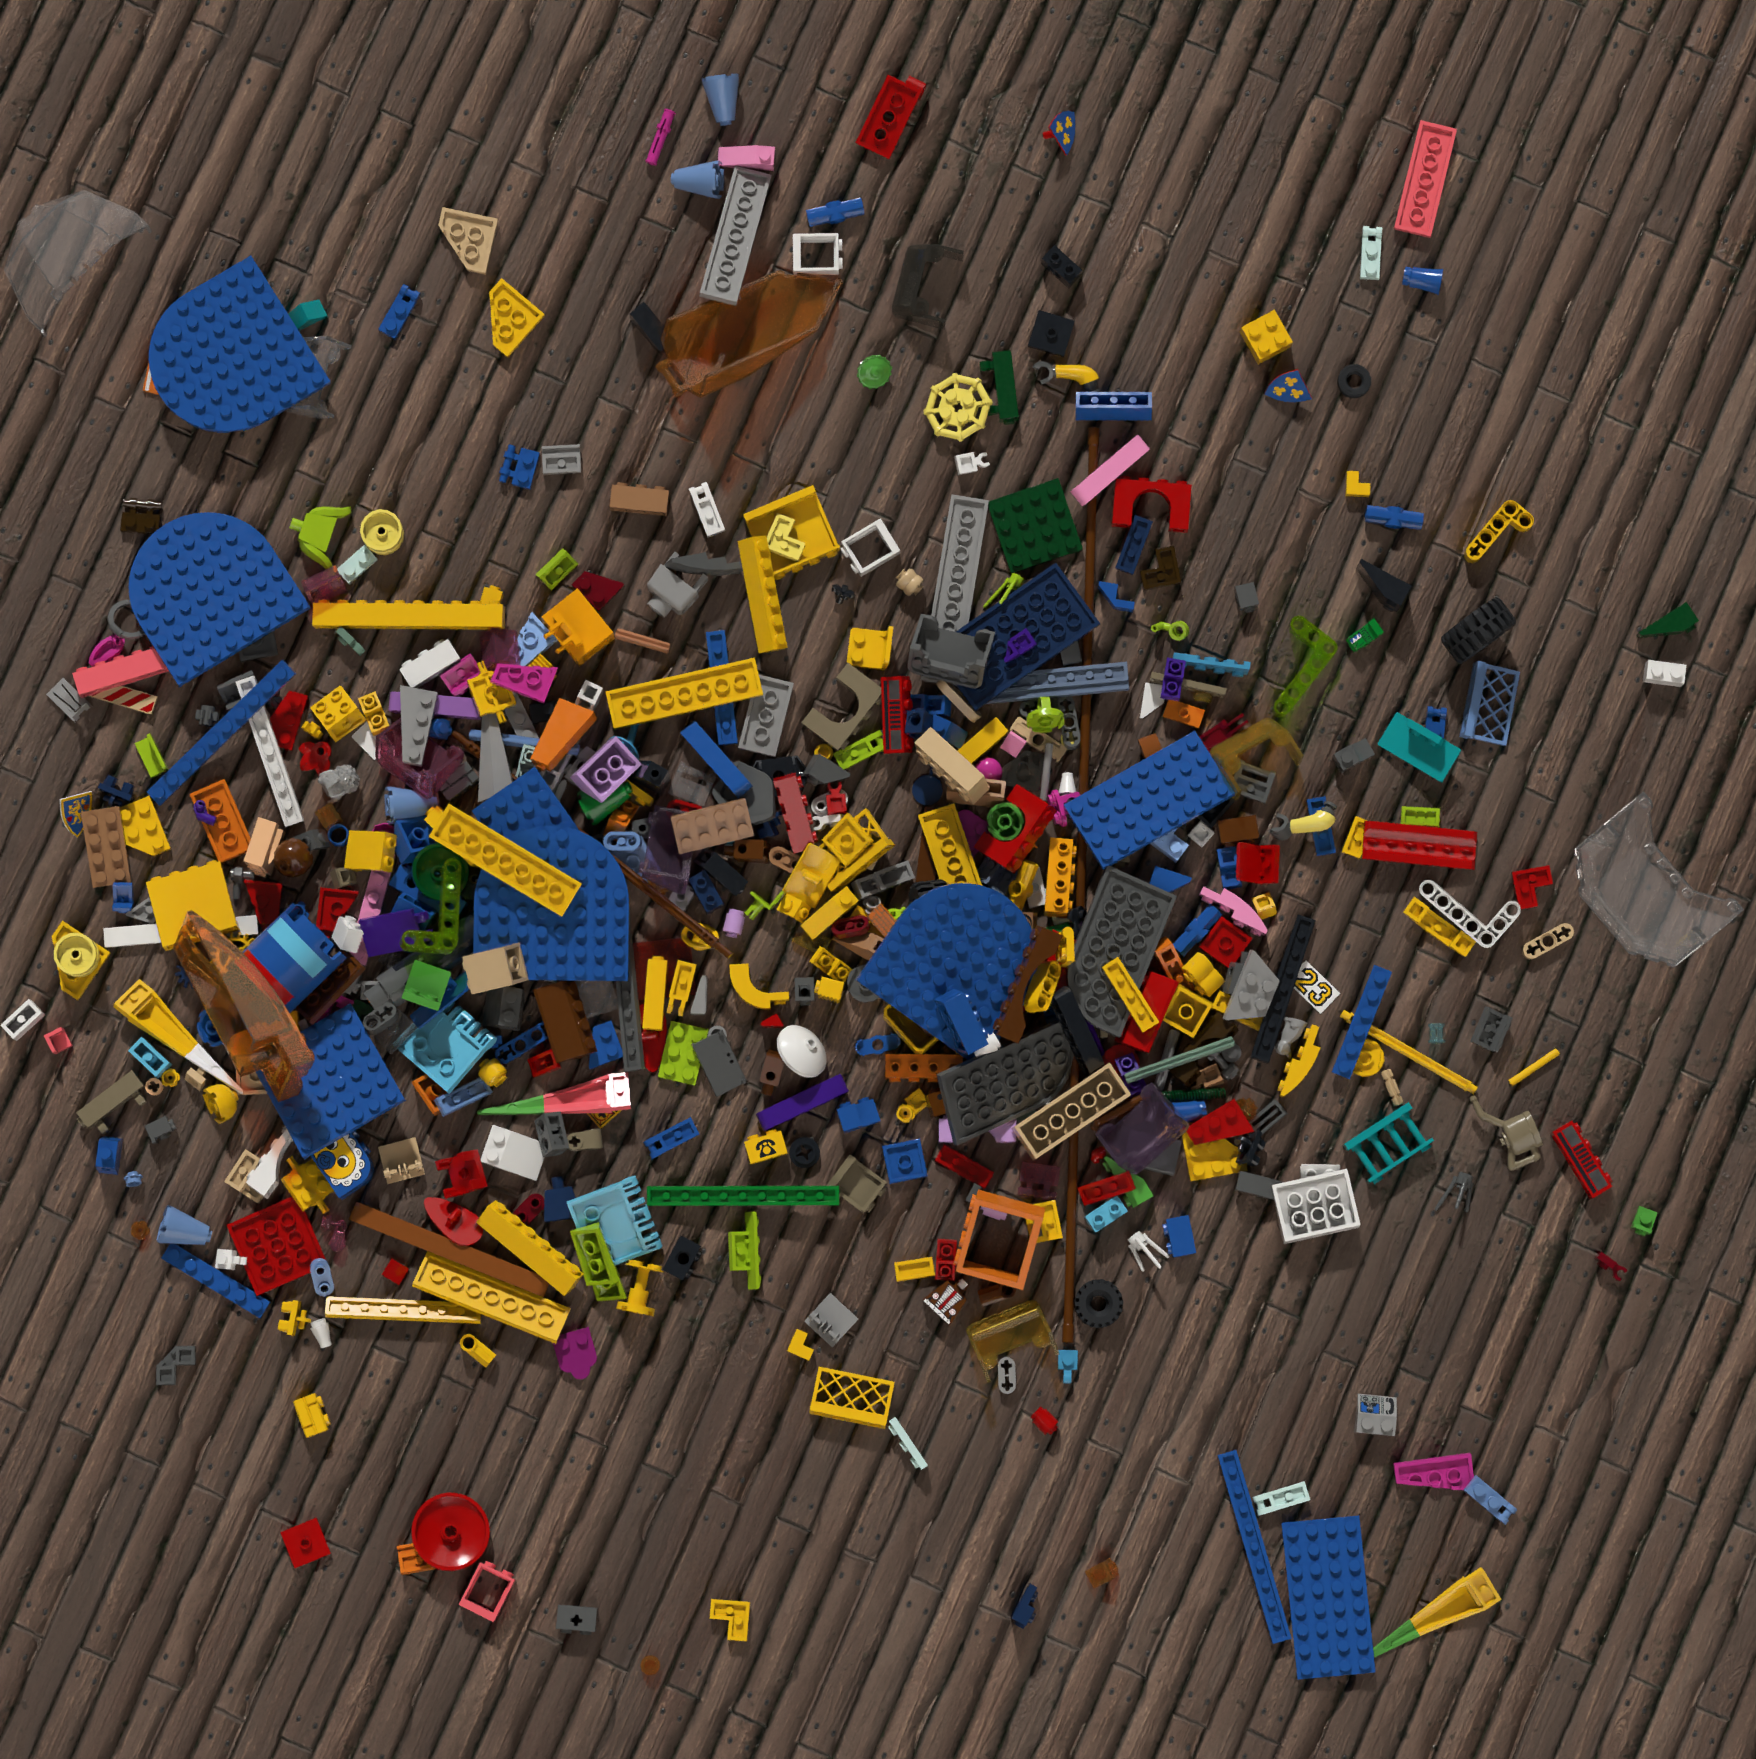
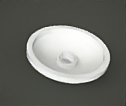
M790 1025L779 1033L777 1037L778 1052L784 1063L792 1071L804 1077H816L823 1072L827 1063L826 1052L823 1044L813 1032L801 1026Z

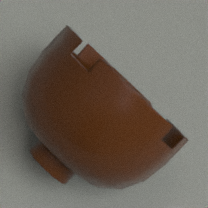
M296 838L282 841L274 852L273 861L276 869L287 877H299L307 872L313 864V855H310L307 850L309 848L307 844Z

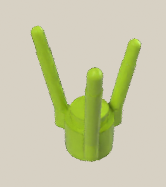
M1012 573L1010 578L1007 577L1001 587L983 605V608H987L1006 587L1007 590L999 601V604H1002L1010 592H1014L1023 586L1025 579L1016 573Z

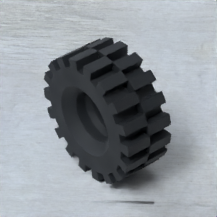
M1095 1279L1085 1283L1078 1290L1074 1300V1308L1078 1318L1090 1327L1103 1328L1110 1326L1119 1318L1123 1310L1121 1292L1112 1282L1104 1279ZM1096 1296H1101L1106 1300V1307L1102 1311H1095L1091 1306V1301Z

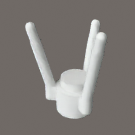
M1138 1231L1128 1239L1130 1243L1128 1247L1133 1252L1142 1272L1145 1269L1136 1249L1138 1251L1143 1249L1152 1262L1159 1269L1161 1268L1156 1258L1147 1249V1243L1166 1258L1170 1257L1163 1249L1150 1240L1145 1233L1142 1234Z

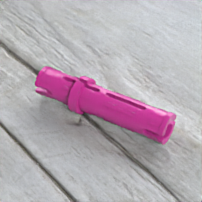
M664 109L661 121L656 126L657 132L645 160L650 165H657L667 134L671 132L670 126L676 114L674 111Z

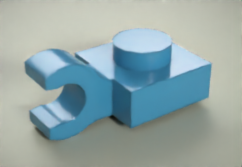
M1058 1350V1370H1063V1384H1071L1072 1370H1077L1078 1350Z

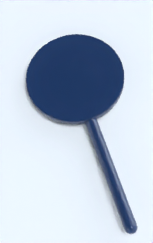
M930 767L929 775H923L916 779L912 787L914 799L918 803L927 806L937 803L943 792L941 782L933 776L932 767Z

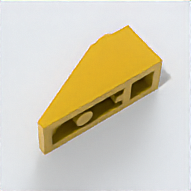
M846 886L800 926L813 941L836 920L854 908L859 900Z

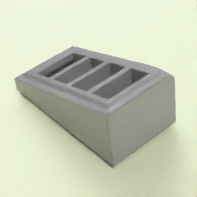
M702 975L690 1010L691 1015H707L708 978L706 975Z

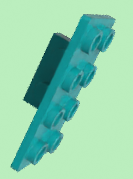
M1398 712L1394 715L1378 742L1380 747L1440 782L1444 781L1461 753L1460 748Z

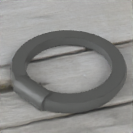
M130 599L119 601L111 607L108 612L107 621L109 629L119 638L129 640L138 639L146 635L143 630L134 633L122 631L114 622L113 617L117 610L125 606H131Z

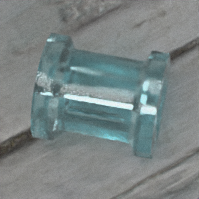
M1428 1024L1430 1028V1040H1428V1043H1445L1443 1039V1027H1445V1024Z

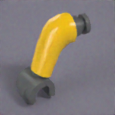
M1039 361L1033 366L1037 370L1040 367H1046L1049 370V376L1040 380L1041 384L1049 382L1053 376H1056V378L1075 380L1079 385H1083L1084 389H1087L1088 392L1100 391L1096 387L1098 385L1096 380L1099 379V376L1088 366L1055 365L1053 367L1050 363Z

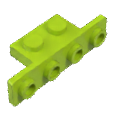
M756 1211L745 1212V1231L728 1232L730 1271H747L748 1290L759 1289L761 1284V1276L759 1274L760 1256L758 1255L760 1239L757 1233L759 1219Z

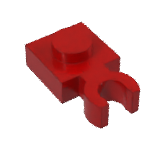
M830 782L827 784V791L831 794L826 795L827 815L847 813L845 794H839L842 790L841 782H838V788L836 789L831 787Z

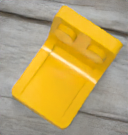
M888 626L887 631L852 628L850 630L847 663L859 668L887 669L890 661L893 626Z

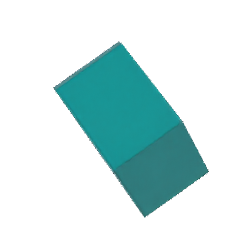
M320 300L300 303L288 313L299 331L328 317Z

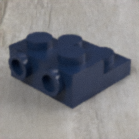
M1030 1583L1011 1616L1014 1619L1013 1624L1022 1629L1025 1628L1027 1623L1031 1624L1036 1616V1613H1034L1035 1608L1028 1604L1029 1602L1034 1603L1038 1592L1036 1591L1037 1587Z

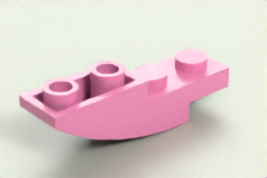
M1206 887L1202 888L1199 894L1202 897L1201 900L1211 905L1212 903L1219 905V909L1226 913L1232 911L1233 914L1230 919L1233 920L1235 926L1240 928L1245 926L1251 929L1250 933L1258 937L1266 935L1268 930L1263 921L1237 895L1225 888L1221 895Z

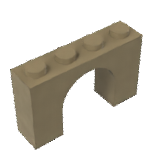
M849 663L842 669L836 680L857 697L859 708L856 715L847 722L836 723L812 708L801 722L804 728L831 746L836 752L841 749L844 750L849 745L850 741L848 739L851 735L855 736L862 728L860 726L861 722L864 719L867 721L873 714L871 709L875 704L879 706L882 702L881 687Z

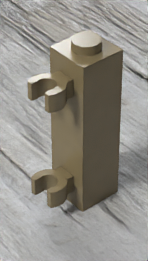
M131 1070L76 1113L79 1116L77 1118L78 1122L83 1128L86 1126L91 1129L96 1125L100 1132L105 1135L110 1129L104 1123V1118L132 1097L139 1106L147 1103L140 1093L145 1088L144 1083Z

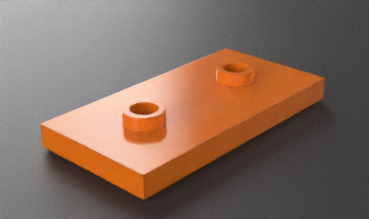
M220 780L191 793L190 797L193 804L198 800L204 801L207 813L217 817L214 826L204 822L202 824L218 861L225 863L245 854L251 837L226 780Z

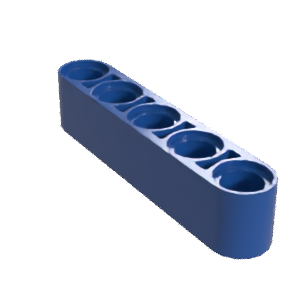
M695 720L680 732L738 799L753 787Z

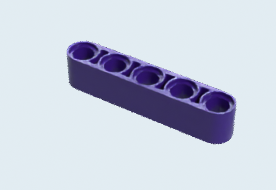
M839 1074L758 1112L756 1116L765 1132L848 1093L849 1090L842 1075Z

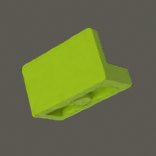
M150 733L147 734V738L134 743L151 778L169 770Z

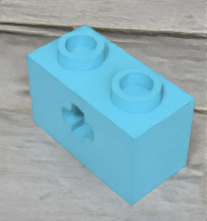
M140 1037L128 1050L157 1078H160L172 1066L143 1037Z
M1117 1195L1084 1218L1093 1232L1096 1233L1127 1213L1128 1210Z

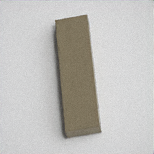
M1152 672L1149 681L1162 684L1164 674ZM1183 679L1181 687L1184 690L1224 698L1227 689Z

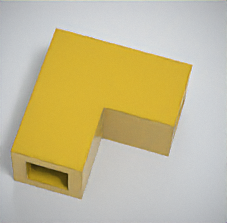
M1359 471L1346 472L1345 496H1370V483H1359Z
M796 1329L787 1351L809 1361L814 1349L803 1345L808 1333Z

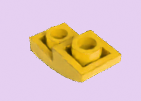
M376 691L358 698L373 736L391 729Z
M819 946L809 961L833 980L845 982L853 970L821 946Z

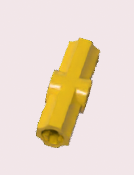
M1026 859L1023 860L1016 879L1008 887L1010 894L1008 899L1021 912L1026 899L1033 894L1032 883L1039 867L1037 863Z

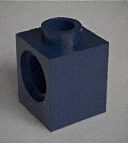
M916 708L915 711H907L905 734L914 739L920 738L930 727L932 728L933 716L926 712V709Z

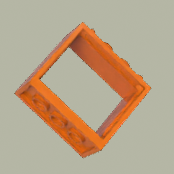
M978 1189L977 1195L973 1194L969 1210L972 1213L968 1212L964 1229H967V1231H962L959 1247H962V1249H957L953 1264L957 1265L956 1272L1023 1290L1045 1208ZM980 1206L1033 1220L1019 1274L965 1260Z

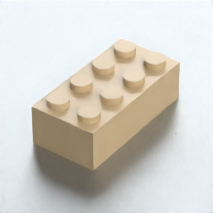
M930 727L914 742L919 760L926 766L929 764L933 768V773L939 778L942 776L946 780L947 786L952 790L956 789L959 792L958 795L965 802L969 801L974 805L989 790L985 776L933 728Z

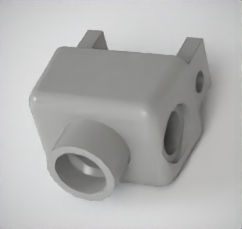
M674 552L668 561L671 558L680 557V555ZM660 564L647 583L648 591L653 595L647 605L663 618L667 616L671 609L678 615H683L699 598L698 593L707 583L708 577L703 573L695 585L691 587L671 572V569L666 568L665 564Z

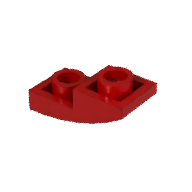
M937 1239L935 1280L954 1281L955 1265L953 1264L956 1256L957 1240Z

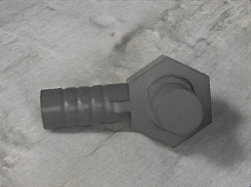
M243 867L231 869V880L235 882L233 886V899H241L243 879H254V872L244 871Z

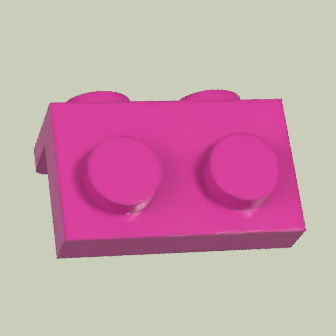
M470 653L439 674V676L455 697L467 692V680L477 677L480 671L476 660Z

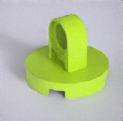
M1039 697L1037 709L1026 716L1027 727H1031L1033 732L1038 733L1052 732V728L1057 726L1060 729L1065 722L1064 713L1056 708H1051L1050 697Z

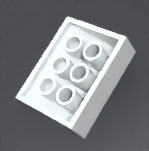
M1347 1169L1272 1185L1283 1244L1356 1229L1361 1225Z

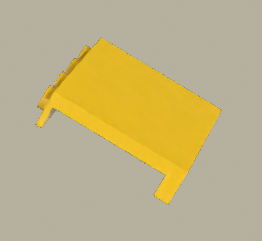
M814 485L743 514L752 537L768 536L777 513L795 520L789 537L804 542L805 548L798 562L770 552L775 580L785 577V573L790 571L795 573L802 570L804 565H815L823 557H834L840 551V546L817 497Z
M212 860L204 866H191L187 868V871H174L169 873V876L162 878L161 876L153 877L150 881L146 882L162 947L165 951L240 930L224 876L223 865L220 861Z

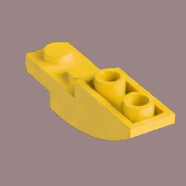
M1312 1024L1310 1028L1305 1029L1303 1039H1306L1304 1047L1300 1046L1297 1057L1300 1059L1292 1058L1290 1062H1286L1283 1071L1286 1073L1284 1080H1280L1277 1091H1280V1097H1284L1304 1079L1313 1066L1321 1048L1313 1045L1319 1029L1318 1026Z

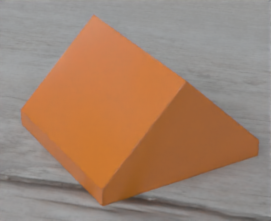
M425 1074L411 1083L432 1114L436 1116L440 1111L434 1099L447 1092Z

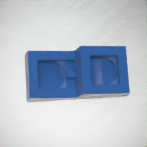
M1236 846L1217 849L1223 889L1242 887V881L1236 879Z

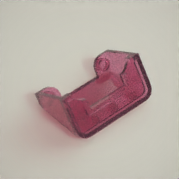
M401 718L376 736L375 757L379 765L426 799H430L437 794L464 759V752L459 747L450 746L445 750L428 738L422 767L404 764L402 761Z

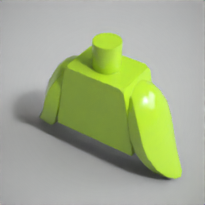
M351 506L343 508L316 507L309 513H306L304 521L292 518L289 528L300 532L297 540L302 552L323 566L328 573L332 570L333 565L325 553L336 520L351 514Z

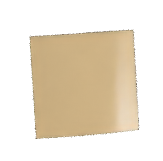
M245 1149L224 1182L259 1204L263 1196L247 1185L246 1178L252 1170L259 1166L260 1158Z

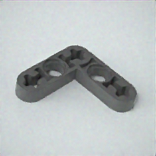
M1070 696L1050 698L1052 708L1061 710L1064 713V720L1071 718L1074 721V725L1071 727L1063 725L1061 733L1064 746L1069 750L1077 749L1080 745V732L1073 698ZM1038 699L1025 701L1020 705L1019 714L1023 719L1026 720L1028 715L1025 707H1029L1031 712L1034 711L1033 709H1036ZM1064 701H1067V704H1070V705H1068V712H1069V713H1066V714H1065V707H1064V706H1061V705H1063V702H1064ZM1069 732H1072L1073 739L1075 740L1074 744L1068 741Z

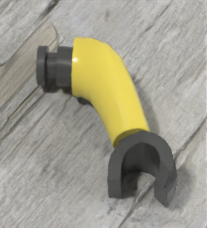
M1325 801L1323 804L1325 807L1317 810L1315 814L1292 819L1291 822L1285 815L1277 813L1276 818L1283 825L1268 831L1274 838L1283 841L1295 833L1318 832L1329 829L1336 820L1334 810L1337 809V805Z

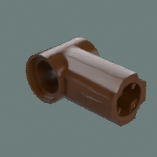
M1002 1284L977 1290L983 1307L1013 1297L1016 1294V1288H1013L1011 1295L1003 1294L1002 1287L1004 1285Z

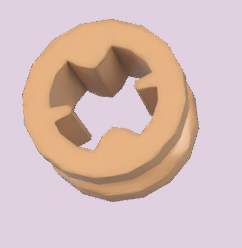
M151 1078L145 1084L146 1091L153 1096L161 1094L164 1088L162 1082L157 1078ZM152 1082L159 1084L158 1091L154 1092V1090L149 1089V1086H152Z

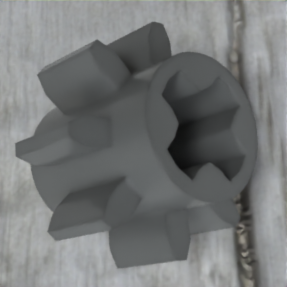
M201 705V710L196 709L195 719L199 720V725L213 727L214 722L218 723L219 713L215 712L216 707Z

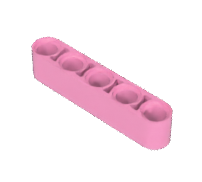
M1137 434L1070 493L1083 507L1150 448Z

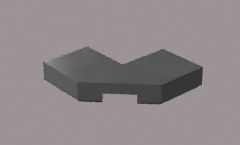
M175 1346L156 1365V1385H176L177 1366L196 1365V1346Z

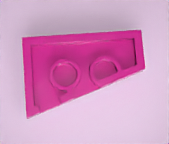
M497 664L490 683L544 704L558 667L546 668L541 666Z

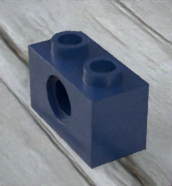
M705 870L688 879L707 915L724 906Z

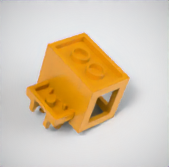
M578 588L542 616V620L549 630L543 637L547 639L554 635L561 645L555 652L559 654L566 650L579 667L615 639L613 631Z

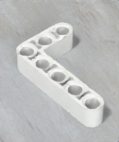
M1424 880L1419 888L1424 898L1484 948L1493 946L1521 912L1518 902L1508 901L1486 926L1434 881ZM1427 883L1432 884L1434 891L1430 894L1423 891V886ZM1440 896L1447 897L1448 904L1446 906L1438 904L1437 900ZM1515 905L1518 912L1514 915L1508 914L1507 906ZM1456 908L1461 909L1463 912V916L1460 919H1456L1452 915V911ZM1502 919L1505 922V927L1503 929L1495 928V920ZM1469 921L1476 922L1478 925L1477 930L1469 931L1467 923ZM1490 934L1492 942L1489 944L1483 943L1481 940L1482 935Z

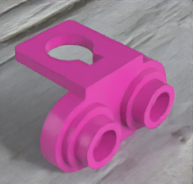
M1055 789L1047 796L1048 804L1057 810L1053 818L1055 825L1067 826V812L1063 805L1069 798L1080 796L1079 792L1060 796L1058 790Z

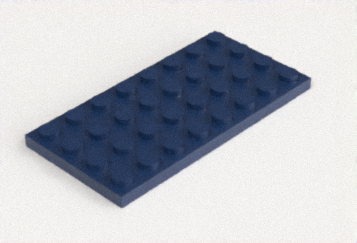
M1054 563L1012 592L1002 604L998 602L956 631L957 633L975 637L978 630L982 629L995 632L981 687L969 688L956 684L974 711H977L1100 625V622L1057 563ZM1027 628L1038 645L1014 660L1005 663L1004 658L1006 657L1008 641Z

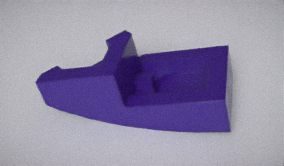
M1027 628L1008 641L1006 657L1004 658L1005 663L1014 660L1038 645Z

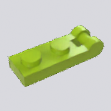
M881 730L847 746L844 750L841 749L835 752L833 756L839 767L846 770L882 752L883 734ZM873 740H875L878 745L874 748L870 743Z

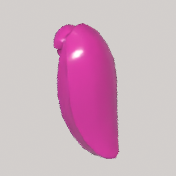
M115 634L102 640L92 651L89 657V664L94 667V664L97 662L105 661L107 663L112 661L123 650L125 639L119 638Z

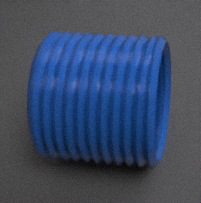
M334 824L328 830V839L335 846H344L348 842L349 831L342 824ZM337 828H343L347 834L344 841L339 843L333 842L331 839L332 832Z

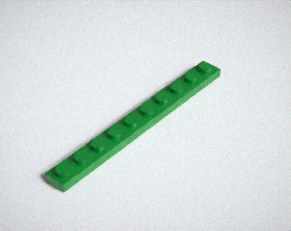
M647 1186V1206L840 1205V1186Z

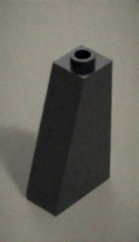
M639 760L642 765L629 778L662 796L671 781L669 771L653 761Z

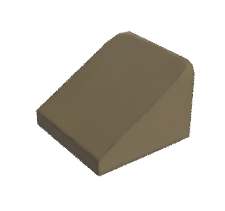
M342 867L330 872L335 889H343L358 884L353 870Z

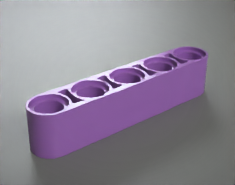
M390 692L389 712L401 713L400 692ZM442 695L437 697L433 716L481 720L482 718L478 714L473 698Z

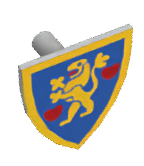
M92 791L60 799L62 821L68 831L78 838L84 830L81 812L92 809Z

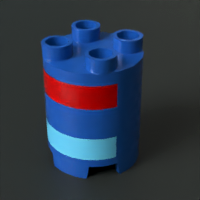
M294 903L226 967L228 972L221 978L242 999L248 994L254 998L247 1007L269 1027L275 1021L279 1023L283 1021L347 959L340 951L332 958L329 956L335 945L305 915L296 921L293 919L300 911Z

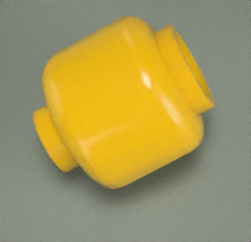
M487 1058L480 1063L478 1075L489 1087H498L506 1080L507 1070L496 1058L491 1060Z

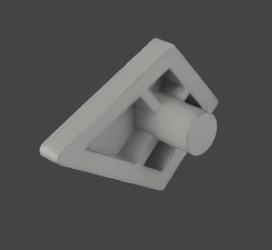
M149 897L134 907L132 911L126 913L128 917L154 924L156 921Z

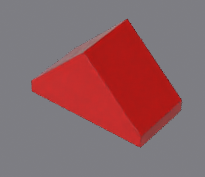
M552 1049L527 1059L533 1078L562 1069L561 1064L556 1063Z

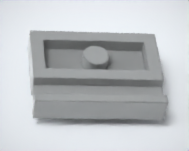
M580 444L542 446L543 475L581 473Z

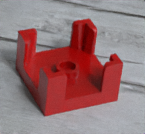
M478 1149L456 1154L457 1156L435 1161L438 1171L448 1169L453 1186L452 1188L443 1189L445 1199L462 1196L488 1187Z

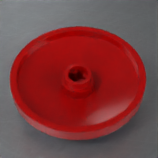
M451 1492L438 1494L428 1499L418 1509L411 1528L412 1543L419 1557L429 1566L441 1571H458L474 1564L484 1553L490 1536L488 1518L482 1507L466 1495Z

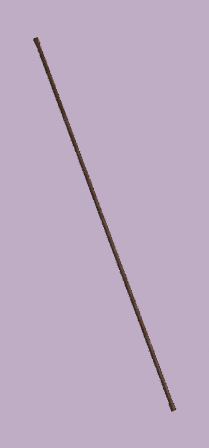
M1095 427L1088 428V476L1098 468L1100 429ZM1097 495L1087 503L1084 602L1092 613L1094 609ZM1093 630L1083 637L1082 666L1092 665ZM1091 694L1081 695L1080 795L1088 791ZM1078 831L1075 908L1082 906L1085 910L1087 844ZM1075 1056L1071 1065L1070 1089L1080 1083V1067ZM1079 1130L1069 1137L1064 1320L1062 1325V1342L1074 1343L1073 1309Z

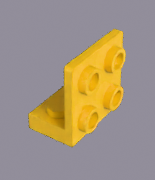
M342 686L337 687L310 707L335 742L366 721Z

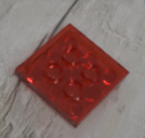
M682 938L633 943L638 1000H645L648 959H652L653 956L664 957V960L668 961L665 998H669L677 961L693 963L691 947L685 944ZM693 979L690 995H696L695 979Z

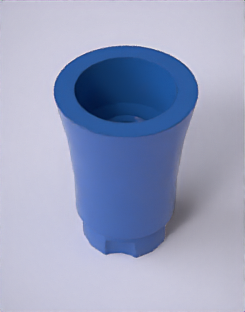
M1405 267L1402 285L1439 295L1443 269L1413 267L1412 269Z
M1204 1101L1165 1102L1164 1104L1165 1118L1169 1129L1196 1122L1207 1115Z

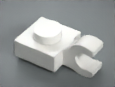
M844 815L814 816L813 820H819L820 825L813 827V830L822 831L827 825L833 828Z
M217 1249L215 1268L235 1270L236 1264L247 1265V1257L237 1256L236 1250Z

